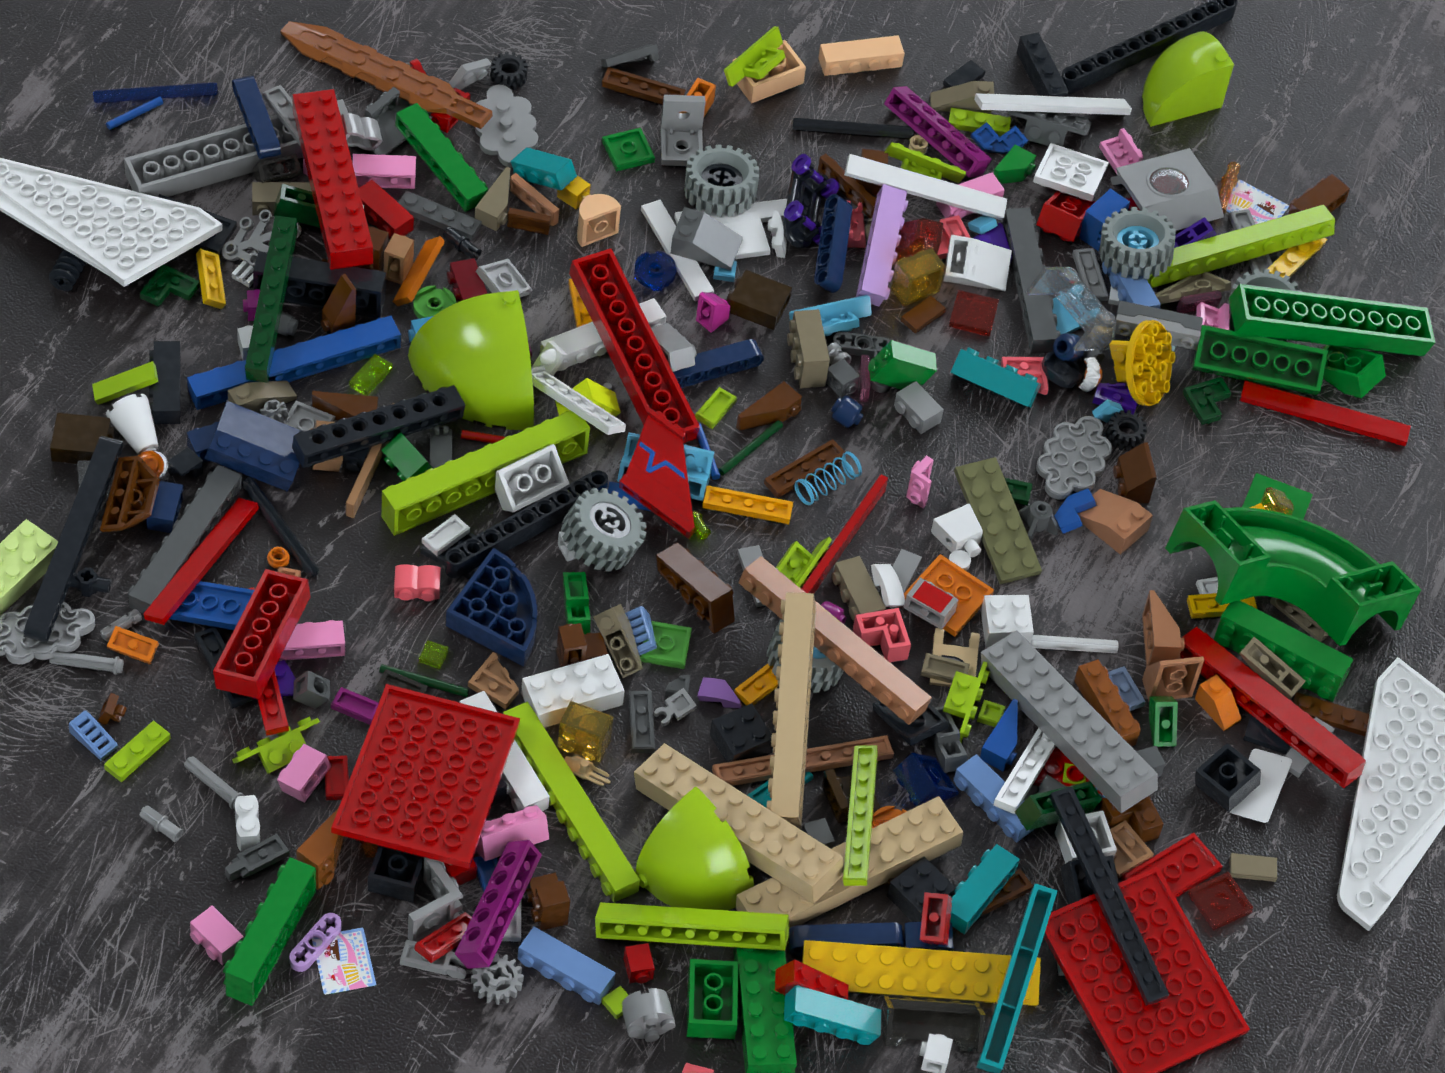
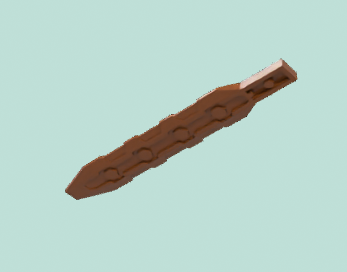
M289 21L280 31L302 55L341 70L342 73L352 78L363 80L382 92H388L395 87L400 91L399 98L408 101L411 105L418 103L427 112L449 114L479 129H482L493 116L492 110L459 96L449 83L434 76L421 73L404 62L386 57L378 53L377 50L349 40L344 35L327 27Z

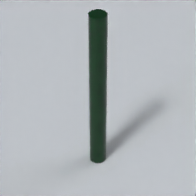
M777 420L718 469L720 475L724 476L783 427L782 422Z
M381 664L379 673L459 696L467 697L469 693L468 688Z

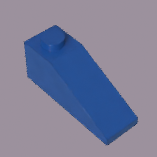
M1013 699L983 745L980 758L984 762L1001 771H1004L1008 764L1012 766L1017 757L1015 749L1017 745L1018 700Z

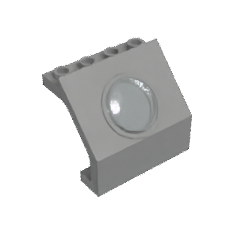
M1190 148L1116 168L1117 176L1110 177L1112 185L1123 184L1140 211H1142L1143 207L1148 208L1150 213L1154 210L1158 211L1159 217L1165 215L1167 222L1171 221L1173 223L1175 231L1187 228L1204 217L1208 222L1224 217L1217 187Z

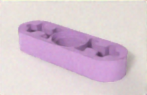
M327 913L323 915L291 951L289 959L293 970L298 972L306 971L341 932V919L337 914ZM332 922H334L335 928L332 926L329 927L325 935L324 931L326 930V923L331 924ZM317 937L322 940V944L318 947H312L309 944V940ZM305 954V962H296V957L301 958Z

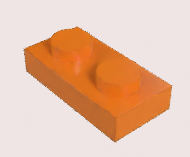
M115 626L107 644V649L151 664L159 642Z

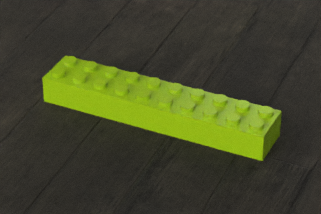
M566 411L560 416L547 419L534 427H528L515 435L506 436L501 441L488 444L477 451L469 452L456 460L447 461L444 465L437 468L428 469L425 473L418 476L409 477L399 484L390 485L382 490L381 517L395 536L496 493V471L547 446L555 445L562 464L587 454L590 426L574 412Z

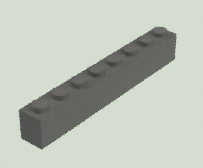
M1030 208L1006 209L1003 225L1009 248L1012 250L1011 263L1030 352L1054 351L1053 345L1056 338L1061 334L1059 330H1056L1057 316L1052 311L1053 298L1049 297L1050 284L1045 279L1046 266L1042 264L1043 252L1042 248L1038 247L1039 233L1035 232L1034 229L1036 226L1035 216L1031 215Z
M217 465L213 472H209L206 483L202 488H198L193 502L187 504L184 515L174 523L171 534L163 539L158 553L155 552L152 555L147 569L144 568L141 571L139 581L136 585L130 587L127 594L129 608L137 609L140 613H144L223 517L242 488V475L220 465Z

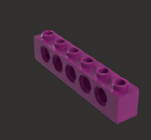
M907 86L893 87L884 103L885 106L951 163L966 171V176L970 178L984 174L992 160L988 155Z
M530 840L508 842L455 952V955L467 969L490 967L542 856Z

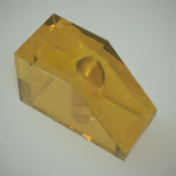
M1272 487L1266 488L1260 501L1264 508L1292 515L1294 511L1293 503L1286 497L1285 493Z

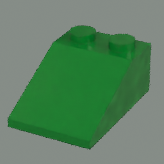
M1326 345L1322 348L1328 350L1323 379L1344 394L1362 398L1386 376L1383 355L1358 348Z

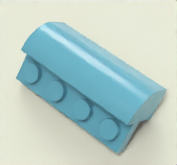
M628 433L624 456L620 464L618 482L624 474L626 475L640 434ZM684 445L690 497L703 501L712 470L714 451Z

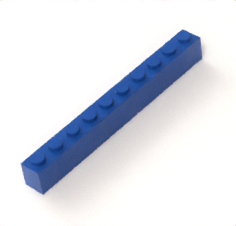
M388 316L365 324H358L345 330H338L332 334L319 336L309 341L299 342L286 348L276 349L273 354L268 382H291L401 348V333L392 316ZM246 360L236 361L227 366L217 367L213 370L187 377L188 393L196 409L200 410L228 401V390L245 383L259 382L246 380Z

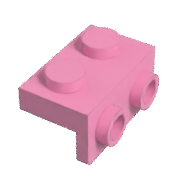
M1124 128L1120 129L1118 137L1100 142L1099 148L1116 174V168L1143 160L1142 151L1136 147L1132 136Z
M1203 302L1196 306V316L1203 318L1202 325L1230 330L1229 320L1231 314L1229 313V304L1224 303L1219 309Z
M927 455L921 462L917 461L914 464L906 498L913 504L919 505L922 508L927 504L931 486L930 475L934 461Z

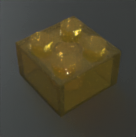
M932 248L919 251L907 258H901L895 265L891 289L903 306L940 292L945 265Z
M570 701L560 721L558 747L566 752L581 755L590 761L601 762L611 742L613 716Z

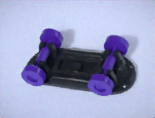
M806 154L799 155L792 163V174L783 219L785 236L796 248L808 247L813 241L819 245L822 227L818 221L821 195L827 199L832 194H836L840 188V183L834 178L828 179L827 175L821 176L814 170L815 165L811 163V158Z

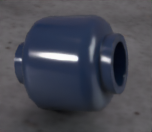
M1061 334L1056 338L1053 350L1058 359L1074 362L1083 356L1085 343L1078 335Z
M849 396L839 397L830 410L833 413L832 418L847 428L851 427L853 423L858 425L864 416L861 413L862 405Z

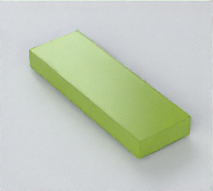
M152 361L92 384L95 402L99 405L159 382L156 365Z

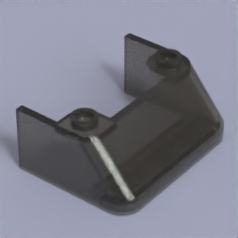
M884 995L883 1041L885 1046H901V1043L906 1042L907 1039L928 1040L930 1033L934 1035L941 1034L953 1039L954 1044L959 1046V1050L973 1051V1048H975L977 1053H982L985 1013L979 1002Z

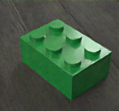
M690 959L687 995V1037L735 1039L738 1007V961Z

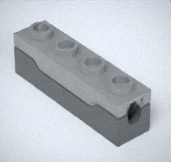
M1119 300L1113 333L1131 337L1135 328L1142 321L1156 320L1165 327L1167 332L1171 333V345L1185 349H1197L1202 328V317Z

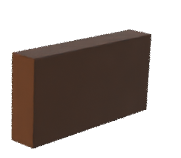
M515 208L509 209L507 227L549 235L551 216Z
M930 296L901 316V322L916 334L943 315L946 308L934 297Z

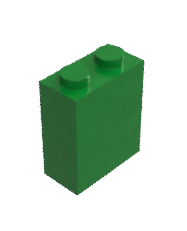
M891 340L869 362L870 381L901 390L916 381L923 386L937 371L936 354Z

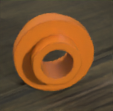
M274 547L268 553L267 561L273 568L285 567L289 564L290 555L283 547Z

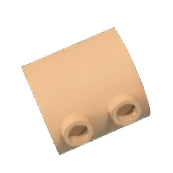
M605 194L588 195L582 200L579 207L577 240L581 247L618 233L621 205L616 199Z

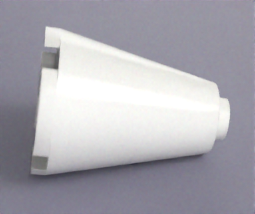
M135 394L126 396L112 405L114 409L111 412L109 409L106 412L107 418H110L113 426L138 455L145 451H156L159 447L149 400L145 394H141L142 397H136Z

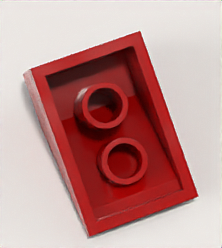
M1057 191L1044 203L1036 225L1041 227L1044 232L1059 235L1064 241L1074 242L1080 235L1085 211L1095 201L1082 200L1079 197Z

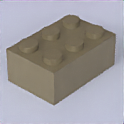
M819 309L794 311L793 320L789 321L790 333L787 334L788 346H792L790 353L791 362L795 363L796 366L794 367V378L799 381L800 388L824 387L826 385L830 359Z

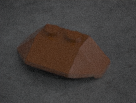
M140 456L120 457L118 459L100 527L101 532L125 530L138 525L151 516L160 479Z

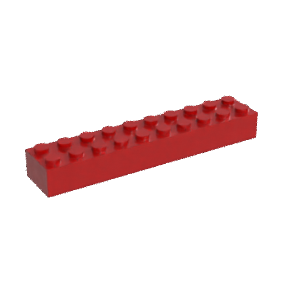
M330 89L292 94L293 115L330 270L373 264V245L335 91Z
M612 249L572 260L569 275L643 425L650 409L655 412L660 411L667 417V421L673 425L678 424L684 429L686 434L684 443L695 440L700 425Z

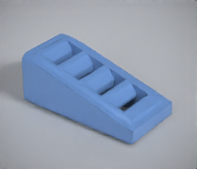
M640 606L626 612L625 614L631 624L639 656L656 649L651 618L647 610ZM646 640H649V641H647V642H645V643L639 645V643H641V642H643V641H646Z
M86 710L69 723V733L100 761L118 748L115 740ZM92 729L93 731L86 736L85 734ZM100 736L94 743L92 742L96 737ZM106 742L107 745L99 750L98 747Z

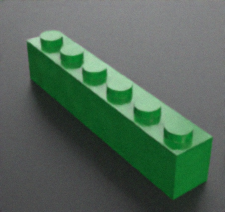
M418 103L397 112L395 126L465 212L475 208L488 192L486 183L477 177L475 170L468 166L462 154L455 150L450 139L441 133L439 126L432 122L427 111L422 109Z

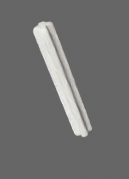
M1033 635L1030 643L1034 648L1101 653H1117L1119 648L1117 640Z

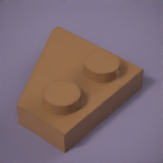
M494 652L468 681L469 688L477 693L485 691L492 702L504 709L519 694V688L510 679L508 671L505 667L501 666L498 656Z
M1126 820L1110 829L1117 849L1114 863L1118 879L1153 857L1152 851Z

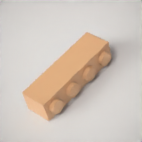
M898 35L821 44L819 61L824 76L902 67L905 53Z

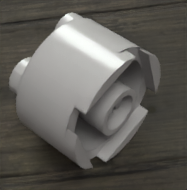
M657 988L648 989L649 993L641 994V991L634 992L622 1001V1013L629 1037L645 1039L646 1042H654L659 1039V1035L675 1028L676 1024L666 991Z

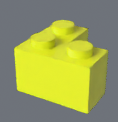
M588 378L572 388L614 417L621 413L614 391ZM555 400L559 416L566 411H571Z

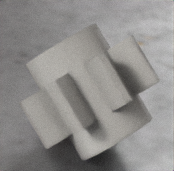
M276 399L265 402L264 408L260 409L262 415L284 423V417H289L285 402L280 403Z

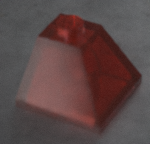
M926 218L904 222L902 229H899V235H901L900 243L895 248V252L898 253L896 262L933 270L941 243L943 223Z

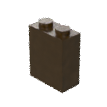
M745 270L742 277L738 276L736 279L734 291H730L726 301L730 305V314L775 330L791 300L792 287Z
M57 413L50 446L51 461L89 465L100 436L114 439L115 427H111L110 418Z

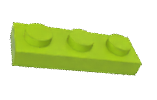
M951 108L949 123L957 130L974 132L986 122L999 137L1010 130L1011 117Z
M153 720L104 764V769L120 782L124 781L171 739L170 733Z

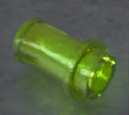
M693 511L695 533L699 540H703L711 534V530L702 520V514Z

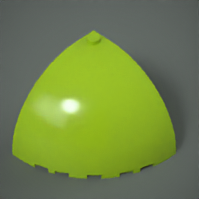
M518 290L484 294L460 301L434 315L418 330L409 347L408 357L415 376L419 377L423 384L422 387L426 391L433 392L441 387L455 385L465 403L463 419L473 422L476 420L491 428L492 425L504 426L506 430H524L528 427H534V396L530 351Z

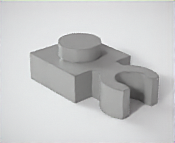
M682 688L665 700L667 707L657 708L654 716L658 717L660 714H664L666 718L661 721V725L666 726L670 723L673 716L679 721L697 709V705L685 689Z

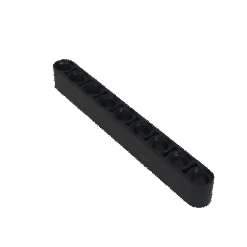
M601 470L592 471L450 549L445 555L446 575L451 578H459L478 568L493 548L501 553H505L563 521L583 492H590L594 488H597L598 492H600L602 488H608V475Z

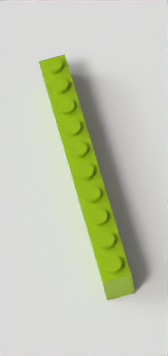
M1320 205L1174 248L1170 267L1167 266V270L1164 273L1160 271L1159 276L1154 277L1150 274L1147 281L1151 288L1185 279L1188 276L1199 275L1334 235L1335 218L1324 205Z
M525 702L504 711L503 714L520 718V725L514 740L550 796L549 805L554 806L559 822L565 824L569 838L577 843L581 857L584 860L587 859L590 864L592 875L600 880L604 894L610 896L614 903L638 892L639 877L530 704Z

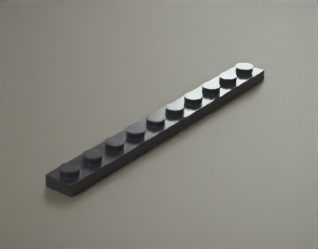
M1070 786L1052 792L1049 798L1145 1005L1167 999L1169 993L1073 787Z

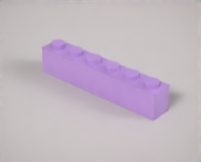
M886 184L882 185L877 194L856 297L869 295L871 304L875 306H880L883 300L888 299L890 294L888 282H891L894 270H891L892 264H895L898 255L895 252V248L898 247L901 240L899 229L901 230L905 218L902 217V214L906 211L908 200H906L907 191Z

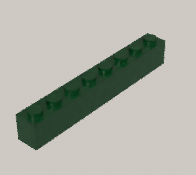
M275 216L245 364L246 380L268 383L296 242L297 218Z

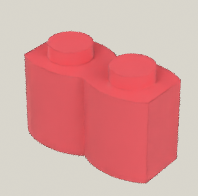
M408 564L395 566L394 597L404 601L415 598L424 601L440 599L441 567L433 565L418 567Z

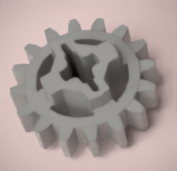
M496 953L490 967L473 968V975H471L473 991H479V999L486 996L487 1003H490L492 999L495 1000L497 1005H499L501 999L508 1003L509 996L516 998L517 991L522 990L524 975L521 974L522 967H515V959L509 962L508 955L505 954L502 959Z

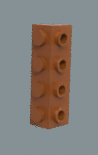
M1099 659L1078 666L1074 681L1085 700L1130 746L1136 745L1141 732L1140 724L1132 717L1128 704L1122 700L1118 687L1110 680L1106 667L1102 666Z

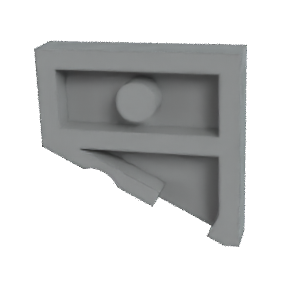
M487 58L463 64L449 81V84L452 88L462 90L477 80L483 79L488 74L487 70L492 64Z

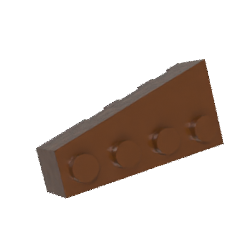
M677 542L656 555L658 572L674 590H680L683 600L688 605L692 603L698 611L696 615L701 620L706 619L710 623L709 629L713 634L735 622L734 592L732 587L728 583L725 584L715 572H711L701 560H697L687 548H683Z

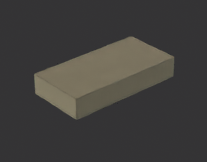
M926 653L920 676L952 684L956 671L968 674L970 664Z
M1231 853L1230 877L1276 882L1277 858Z

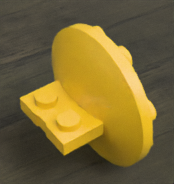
M1156 320L1142 321L1133 331L1130 341L1113 340L1109 344L1117 382H1127L1132 398L1136 403L1143 406H1152L1159 403L1163 395L1169 392L1172 364L1176 358L1175 352L1172 351L1171 333L1167 332L1165 327Z

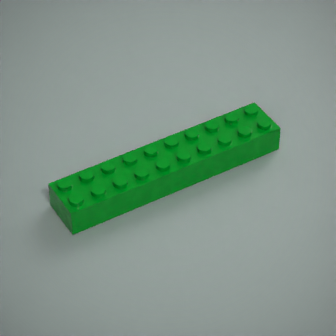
M1239 284L1229 297L1236 334L1424 356L1436 343L1428 308L1245 284Z

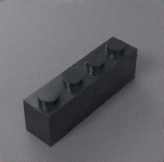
M1039 32L1020 36L1017 54L1038 96L1067 97L1069 91Z
M154 341V350H149V362L153 361L156 365L159 382L149 385V398H153V402H149L154 424H180V341Z

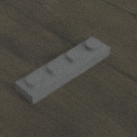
M405 191L398 202L414 218L444 230L448 227H453L459 234L467 236L471 241L481 228L482 221L409 191Z

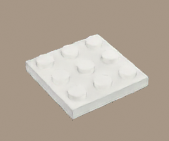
M1050 143L1033 182L1043 187H1049L1061 193H1067L1082 200L1092 202L1109 162Z

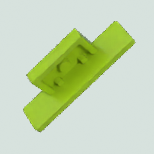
M774 26L724 69L729 86L733 87L745 76L760 80L786 58L784 50L777 49L783 44L779 27Z
M891 142L884 152L888 153V156L902 161L901 169L940 180L943 177L959 183L966 176V171L961 170L958 166L949 165L940 159L928 157L920 151H913L899 143Z
M827 537L821 541L812 554L797 541L792 543L776 566V569L799 588H802L808 580L807 576L809 573H812L819 564L818 560L820 557H824L830 548L828 546L832 539Z
M983 661L978 678L956 671L944 705L943 712L964 718L960 730L961 743L963 737L968 738L972 725L968 724L969 719L974 720L978 708L974 704L975 701L980 702L984 690L980 688L981 683L986 684L990 671L986 670L987 662Z
M310 716L297 722L298 727L291 730L289 726V731L278 733V737L272 740L270 737H266L256 742L258 747L252 750L248 746L236 752L238 757L232 759L233 763H238L258 753L267 774L291 762L293 754L303 744H306L301 731L320 721L318 718L311 720Z

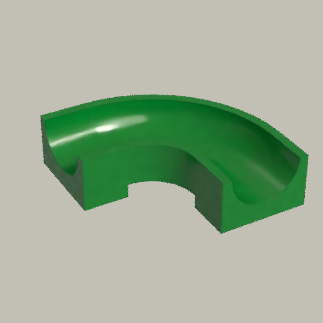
M1216 500L1183 508L1165 547L1170 554L1200 546L1206 550L1213 560L1217 571L1218 590L1215 601L1219 605L1255 596H1269L1285 600L1306 612L1339 646L1346 645L1352 634L1364 622L1376 614L1394 631L1400 630L1421 591L1393 561L1379 564L1375 559L1348 540L1319 525L1270 510L1243 507L1223 508Z

